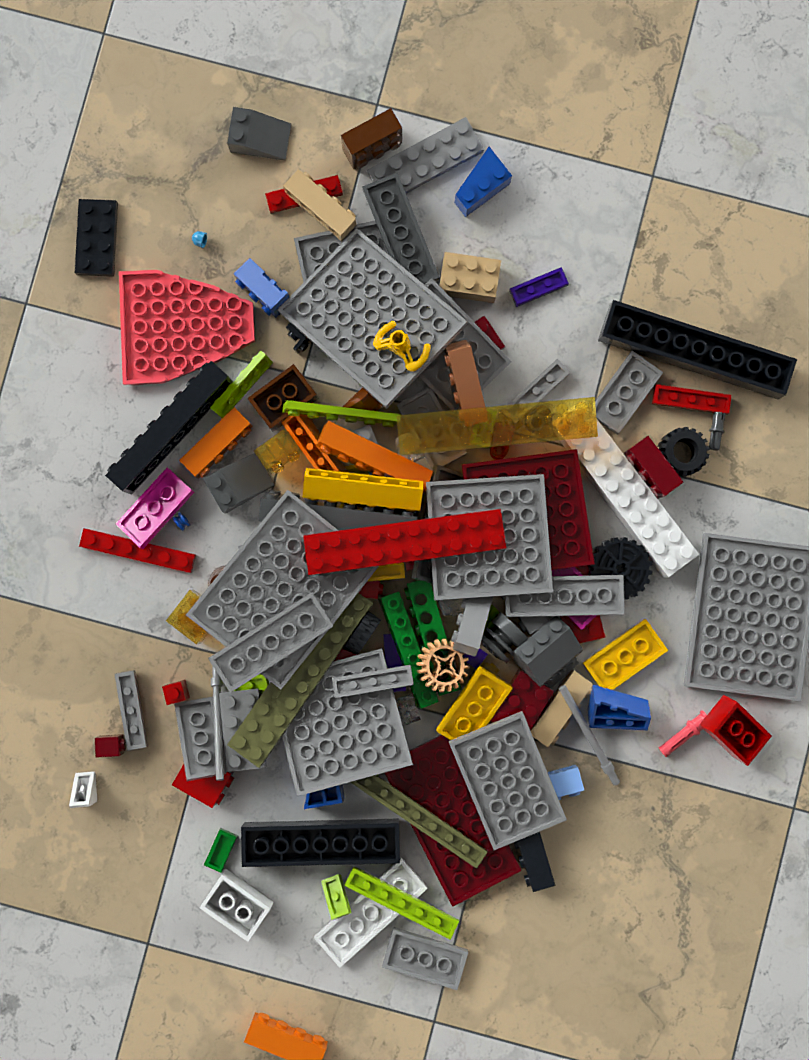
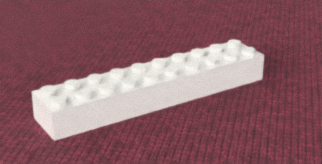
M583 400L551 422L549 425L550 429L566 450L577 449L581 470L634 540L637 541V544L644 546V553H649V560L652 561V564L663 578H669L699 555Z

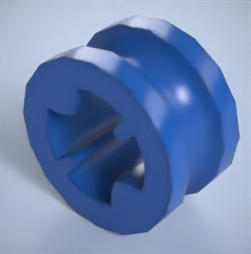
M181 512L178 513L177 517H172L182 531L185 530L186 526H191Z

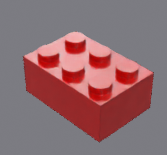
M725 695L721 697L699 724L733 758L746 766H749L772 737L737 701Z

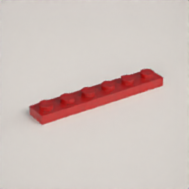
M83 528L79 547L192 573L196 554L149 543L144 549H141L131 539Z

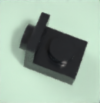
M289 323L286 326L289 332L287 335L295 342L299 340L293 347V350L297 354L300 351L304 352L309 346V339L294 325Z

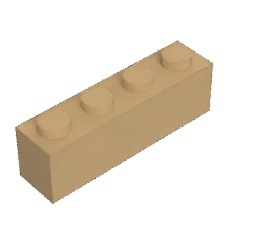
M298 169L283 185L284 191L289 197L341 242L357 225L356 215L350 209L345 210L336 197L333 196L331 198L321 184L316 185L313 182V178L307 172L302 173Z
M571 670L530 730L532 736L547 748L550 744L553 746L559 738L558 733L569 725V718L573 714L559 688L566 685L579 709L581 708L580 702L583 698H587L591 694L593 684L574 670Z

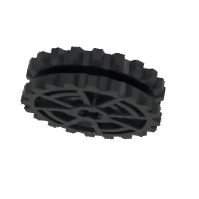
M616 537L611 538L610 541L605 540L602 542V546L599 545L594 548L596 551L593 553L595 564L588 565L590 567L589 573L590 576L623 575L624 600H627L629 596H638L637 592H643L645 590L644 585L650 583L648 576L653 573L652 570H649V567L652 566V561H648L647 558L650 555L648 552L644 553L643 545H636L637 541H628L626 537L620 539ZM617 565H622V567H621V568H623V571H622V572H617V571H618V569H616V566H617Z

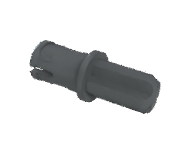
M713 412L712 426L709 429V432H711L710 450L718 451L720 449L721 437L725 432L723 430L725 413Z

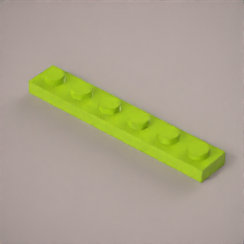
M288 400L283 404V412H288L290 416L305 414L308 418H319V416H322L331 421H337L339 418L345 419V422L356 423L357 421H364L366 425L381 423L384 427H394V425L400 422L401 415Z
M353 866L344 886L451 940L459 923V919Z

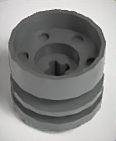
M499 612L491 620L496 629L493 631L485 627L489 636L485 637L483 635L481 642L493 656L507 664L510 660L504 653L507 651L510 655L514 656L511 646L515 645L518 648L528 637L504 614Z

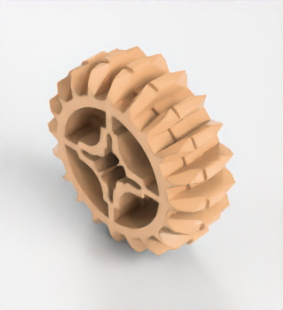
M439 639L434 640V644L429 642L427 644L428 649L422 648V652L425 655H418L422 662L416 663L417 666L422 667V669L417 670L418 674L423 673L420 680L424 681L427 679L425 686L429 687L432 685L433 691L438 689L439 692H444L446 689L447 692H450L452 687L457 689L458 683H464L461 676L467 677L468 675L464 672V669H469V666L464 665V662L469 659L462 657L465 653L453 650L454 642L449 641L447 643V639H442L441 643ZM439 649L449 652L443 658L436 656L434 653ZM454 659L456 661V670L452 666ZM430 661L433 663L434 666L432 672H430L429 668ZM441 662H445V664H446V665H444V666H446L445 669H441V668H440V666H441L440 663H441ZM443 673L452 677L446 682L437 680V677Z

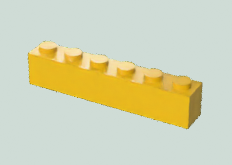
M306 468L302 498L327 500L331 503L346 502L350 505L364 504L368 507L382 506L387 509L399 508L413 512L415 510L420 511L423 481Z

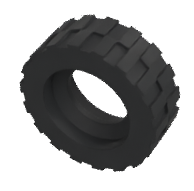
M368 611L344 647L358 655L379 625L381 619Z

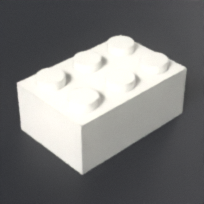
M225 869L199 908L248 942L271 909L273 901Z

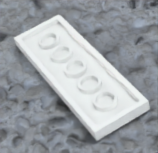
M402 857L400 858V863L392 865L378 878L416 898L428 889V886ZM360 894L349 904L351 914L331 920L314 936V939L340 968L394 920L399 913Z

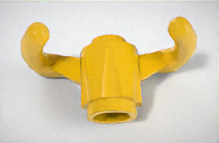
M395 321L385 324L374 338L373 346L375 349H389L404 359L405 367L408 371L414 372L422 367L430 354L431 345L426 343L420 358L417 361H413L410 354L411 343L409 337L402 330L394 331L391 333L390 338L382 340L388 331L396 327Z

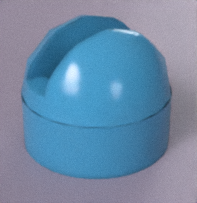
M195 232L192 235L194 245L204 248L207 242V233Z

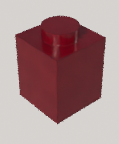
M123 734L100 735L95 738V758L117 757L124 754L126 750V740L123 739Z

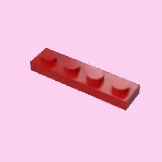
M338 175L313 181L316 185L321 184L331 198L343 195ZM284 189L265 193L270 214L300 206L285 193Z
M656 384L654 385L652 404L711 413L722 412V414L728 415L732 395Z

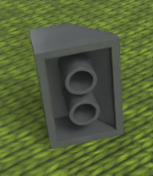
M554 616L514 650L513 661L542 687L580 654L583 649L570 627L558 616Z

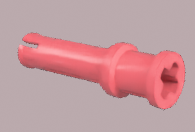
M701 710L698 716L691 721L688 720L682 730L659 746L658 749L665 757H668V755L692 736L700 735V731L703 728L699 724L707 714Z

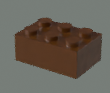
M392 108L341 135L343 152L353 170L357 167L362 168L374 158L379 159L385 152L396 150L401 146L402 126Z
M293 364L247 399L271 431L274 432L283 425L282 422L289 416L288 412H283V404L287 400L313 403L319 398Z

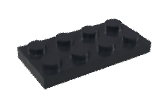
M79 199L74 271L76 275L114 277L118 202L116 200Z

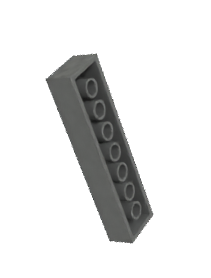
M269 490V492H266L261 497L258 521L262 522L284 495L281 494V491ZM293 493L339 531L417 520L418 511L410 512L405 509H387L386 507L379 506L368 507L363 504L350 505L346 502L331 503L320 499L309 500L300 497L299 493Z

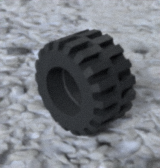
M676 428L667 433L657 446L676 473L681 477H686L700 471L701 467L706 465V459L710 455L707 454L710 448L705 445L708 442L707 439H702L701 436L703 434L701 432L696 433L694 428ZM677 442H684L690 447L692 457L688 463H682L676 459L674 446Z

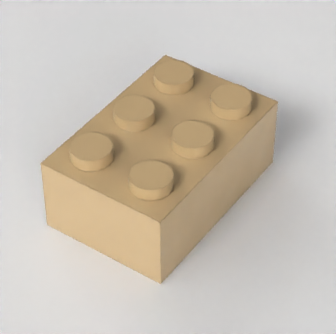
M444 252L440 287L449 297L494 303L501 260Z

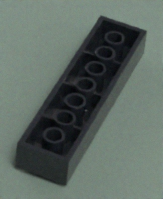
M214 362L205 363L200 368V373L187 382V387L183 392L179 391L174 396V401L171 405H167L161 410L159 418L152 420L148 424L147 431L135 438V444L130 449L124 450L120 456L121 459L107 469L108 473L105 476L122 492L132 495L208 413L215 400L233 382Z
M399 818L244 822L241 826L242 867L400 863Z

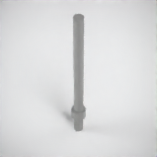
M212 665L213 678H211V687H213L216 780L221 781L224 780L219 693L221 692L223 681Z
M566 685L561 686L559 690L597 755L603 772L608 775L613 785H618L620 780L614 771L615 768L612 762L608 761Z

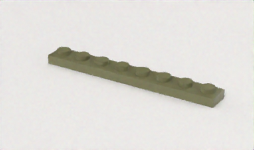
M373 775L350 782L475 868L479 866L487 854L485 848L379 776Z

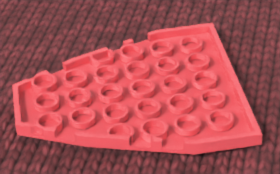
M160 270L119 271L123 385L163 384L199 370L205 363L210 361L217 363L255 342L253 302L242 299L233 293L230 294L214 285L192 279L188 280L178 275L163 273Z

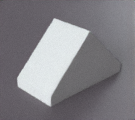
M95 772L75 773L69 807H89L97 802Z

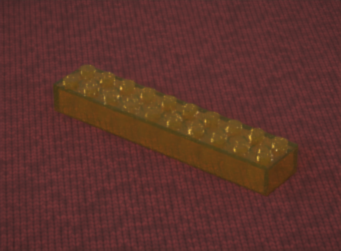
M595 397L396 415L400 455L598 437Z

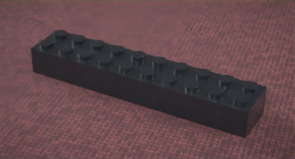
M613 300L609 305L598 339L599 342L630 352L633 350L639 355L775 399L786 396L797 362L796 358Z

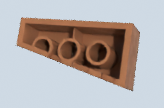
M466 340L449 344L444 349L446 353L444 359L446 366H449L451 372L448 374L450 383L455 387L456 392H453L455 403H459L460 406L458 411L460 422H464L467 427L489 421L471 345Z

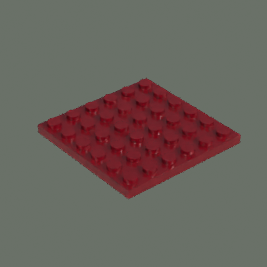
M577 449L461 465L463 480L544 474L551 570L595 564Z

